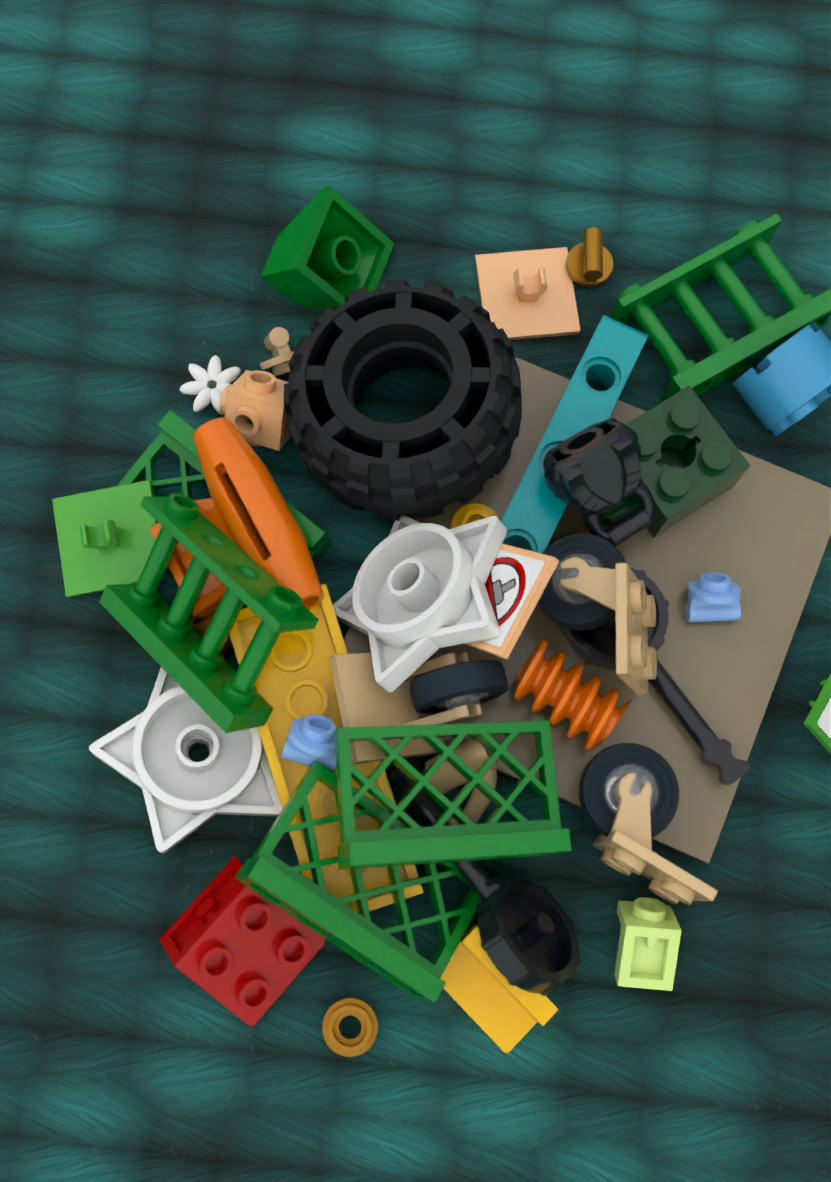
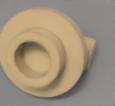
M276 327L264 340L265 346L271 351L273 358L260 363L262 371L272 369L275 377L291 372L289 361L294 351H290L288 345L289 333L286 329Z

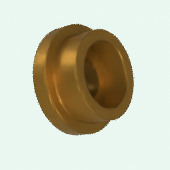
M354 997L340 999L328 1009L324 1016L322 1024L323 1037L329 1048L341 1056L355 1057L361 1055L373 1045L377 1037L378 1020L372 1007L361 999ZM346 1016H355L361 1023V1030L354 1037H347L340 1030V1022Z

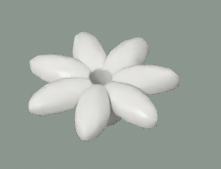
M217 355L211 358L207 371L194 363L189 364L188 370L196 381L183 384L180 387V392L186 395H197L193 404V411L195 413L201 412L211 401L217 413L223 415L220 413L221 396L225 387L232 385L230 383L240 375L241 370L239 367H231L221 372V361Z

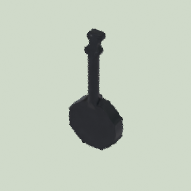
M631 568L637 579L644 581L647 595H653L655 599L656 625L655 627H648V647H654L655 651H657L665 642L664 635L668 624L669 602L665 600L658 586L646 576L644 570L638 571ZM568 590L566 596L571 600L577 601L573 595L578 592ZM616 619L591 630H573L562 626V634L566 636L575 652L584 659L585 664L616 670ZM657 659L656 679L648 680V682L703 752L700 755L701 761L704 764L713 765L719 770V781L722 784H732L750 770L749 763L733 757L731 743L725 739H718Z
M413 758L407 760L416 770L418 769V765ZM396 768L391 774L392 781L401 788L403 796H405L415 783L399 768ZM422 789L406 807L408 811L412 810L425 827H431L442 814L429 799V795ZM446 821V823L443 826H449L451 824L448 821ZM478 860L452 862L482 901L476 907L478 911L479 934L482 941L481 947L486 951L495 967L508 980V983L511 986L515 985L528 992L540 993L542 996L549 994L564 984L565 980L574 973L577 966L581 963L578 941L574 930V923L569 919L561 905L549 893L548 889L529 880L517 878L514 875L507 881L502 877L492 878Z

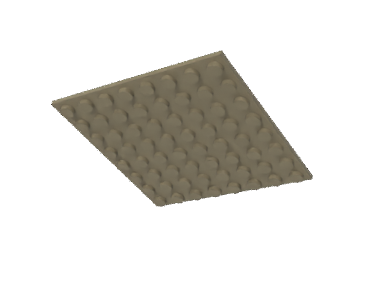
M515 357L521 379L522 416L519 435L515 438L511 448V457L499 475L495 474L493 478H489L483 484V492L466 504L456 501L443 507L444 514L425 519L421 518L420 513L404 515L420 523H434L450 529L452 518L461 507L472 503H479L490 507L501 521L571 380ZM617 400L609 419L614 418L618 422L628 424L647 411ZM739 450L750 464V467L734 487L655 538L645 528L615 547L619 550L630 568L646 572V576L658 586L665 600L669 602L668 624L664 635L665 642L655 651L656 658L718 739H725L731 743L733 757L738 760L747 761L831 535V488ZM569 502L552 538L585 525L583 517L578 513L577 508ZM567 571L563 579L575 578L579 574ZM709 572L730 576L731 582L741 587L740 620L687 623L685 619V604L688 600V584L698 580L701 574ZM562 585L563 593L566 596L568 590ZM538 603L507 660L466 644L439 648L426 660L435 659L449 653H455V656L467 652L469 662L497 660L502 663L508 680V691L493 700L480 704L481 717L461 723L550 720L553 709L550 706L536 715L531 712L535 695L530 694L520 702L514 700L517 683L513 682V680L543 638L548 641L545 658H550L560 650L566 654L562 670L566 671L578 662L583 665L584 668L580 680L582 684L595 675L602 679L598 695L601 696L613 687L618 689L620 693L616 707L619 708L630 700L631 702L607 738L590 752L584 749L588 737L586 731H583L573 739L567 737L570 724L568 718L554 727L550 725L558 798L582 808L579 799V784L582 773L589 761L605 748L621 743H635L649 747L659 753L670 764L679 785V803L674 818L666 829L651 839L700 862L710 863L741 777L730 785H724L719 781V770L715 766L704 764L701 761L700 755L703 752L649 682V695L638 696L616 674V670L585 664L584 659L575 652L566 636L562 634V626L551 620L542 611ZM349 627L344 638L348 654L371 653L369 637ZM535 734L516 735L505 749L526 769L537 758ZM506 735L491 737L500 743ZM454 737L441 738V741L447 746ZM464 737L463 740H462L459 744H461V743H463V742H465V741H467V740H469V739H471V738H473V737ZM498 758L499 767L496 770L519 780L520 777ZM538 770L534 776L540 781ZM624 771L616 774L610 781L609 786L614 781L633 772ZM636 774V778L630 787V792L634 787H638L640 790L645 783V780L638 774ZM609 796L612 805L618 809L620 802Z

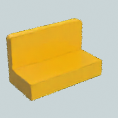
M473 925L463 935L440 979L446 982L443 989L503 1052L508 1053L537 1022L544 1026L559 1009L546 996H542L540 993L528 992L515 985L511 986L508 980L495 967L486 951L482 949L478 925Z

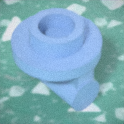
M716 572L701 574L698 580L688 584V600L685 604L686 622L739 621L741 618V587L731 582V577L726 574Z
M311 714L306 717L297 718L291 723L281 758L307 766L317 761L334 773L336 767L334 730L338 727L331 719L323 715Z

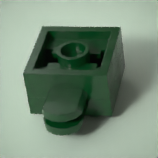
M690 386L685 387L626 424L638 435L639 445L641 446L640 470L642 471V481L646 484L654 499L656 509L652 524L647 527L653 538L734 487L750 467V464ZM631 496L619 507L601 514L602 527L606 528L642 507L641 503Z

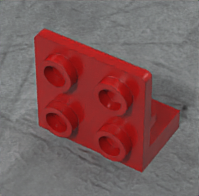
M234 856L159 940L177 969L247 1025L254 1026L324 946L325 940L322 936L235 879L244 863Z

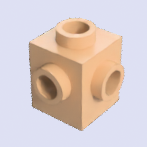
M246 370L232 385L225 387L220 400V413L225 414L224 418L231 421L250 446H263L279 451L291 437L287 414L284 408V384L289 382L276 379L273 374L266 371Z

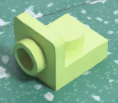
M648 897L636 898L634 901H618L617 915L621 923L614 972L617 986L672 991L682 930L671 906Z

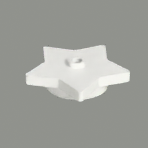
M404 514L401 515L399 521L395 520L390 535L372 550L361 565L353 588L333 604L336 617L342 623L369 637L375 681L387 692L394 691L439 648L492 639L499 636L500 628L485 586L507 533V528L496 516L447 529L438 524L420 523Z
M162 667L144 712L89 746L90 752L95 757L143 790L155 845L159 853L164 854L216 814L277 817L282 811L281 802L258 727L225 733ZM200 743L207 746L209 749L207 759L193 762L189 758L188 752L193 745Z

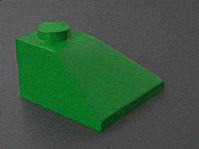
M326 186L277 236L260 277L294 304L321 313L327 307L335 310L345 303V295L364 286L367 292L377 290L395 243L331 186Z

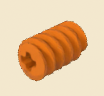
M543 638L513 680V682L517 683L514 700L520 702L530 694L535 695L531 712L536 715L548 706L552 707L550 725L554 727L568 718L570 724L567 737L573 739L583 731H586L588 737L584 749L590 752L599 746L611 733L628 708L631 700L617 708L616 705L620 692L615 687L601 696L598 695L602 679L597 675L582 684L580 680L584 667L579 662L566 671L562 670L566 654L560 650L550 658H545L548 641Z

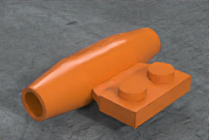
M216 418L204 423L192 436L211 498L194 500L200 507L199 511L280 585L296 592L302 599V605L308 610L312 609L323 600L324 594L305 537L268 468L229 419ZM160 523L150 528L155 540L162 527ZM178 542L168 565L179 587L193 559V555L180 542ZM210 572L192 611L193 616L205 618L217 609L227 587L212 572Z

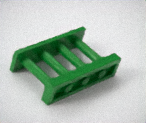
M777 213L760 223L757 220L746 223L727 241L644 286H641L640 283L631 285L617 297V304L611 318L624 324L635 319L643 332L649 335L648 339L671 371L669 375L671 380L661 397L663 401L687 386H690L696 395L700 397L759 364L768 354L806 326L815 322L821 329L831 320V289L816 297H813L811 293L805 295L768 245L782 222ZM751 255L789 306L786 311L787 313L777 319L773 315L766 316L733 271L732 265ZM713 276L750 327L748 335L738 341H735L733 337L727 338L693 291V286ZM674 297L711 349L709 357L698 363L693 359L687 360L652 310L653 308Z
M172 493L169 497L144 496L140 506L160 523L162 527L138 581L131 584L106 585L99 603L225 733L265 726L273 707L257 693L254 685L280 633L314 629L319 619L302 605V599L296 592L280 585L199 511L198 503L193 499L177 493ZM180 542L193 555V559L170 607L160 597V592L157 589L177 544ZM210 572H212L227 588L202 638L191 627L189 618ZM246 604L261 619V622L237 671H235L223 659L221 651L243 605Z

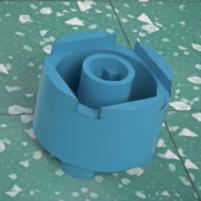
M815 322L785 341L768 354L755 369L750 368L732 384L766 430H770L775 437L808 415L820 403L831 396V341Z

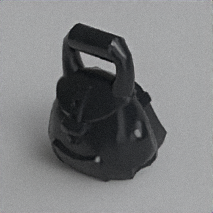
M614 418L594 423L552 448V451L544 458L543 467L546 486L554 493L556 498L569 502L577 508L590 534L599 536L617 546L652 524L656 508L650 490L642 481V471L640 470L641 446L639 445L637 433L626 424L618 422ZM631 496L641 503L642 507L603 529L601 514L619 507Z

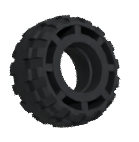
M406 279L385 281V287L367 292L364 286L346 294L343 305L335 310L327 307L313 320V324L310 326L311 336L309 338L306 336L301 337L289 361L291 374H289V383L284 384V408L291 436L304 464L319 485L329 490L338 502L355 511L358 508L362 511L365 509L373 511L376 517L381 519L399 521L403 514L420 513L422 519L444 514L443 507L456 501L466 504L483 492V484L489 478H493L495 474L499 475L511 457V448L514 440L519 435L522 416L521 379L513 346L504 329H497L495 323L490 320L489 312L474 300L469 299L466 295L457 299L454 297L453 290L448 289L447 286L429 281L424 283V287L410 286ZM410 367L426 369L438 374L450 384L446 396L435 409L425 416L410 422L398 424L382 423L367 418L357 411L358 402L365 389L375 379L392 370Z

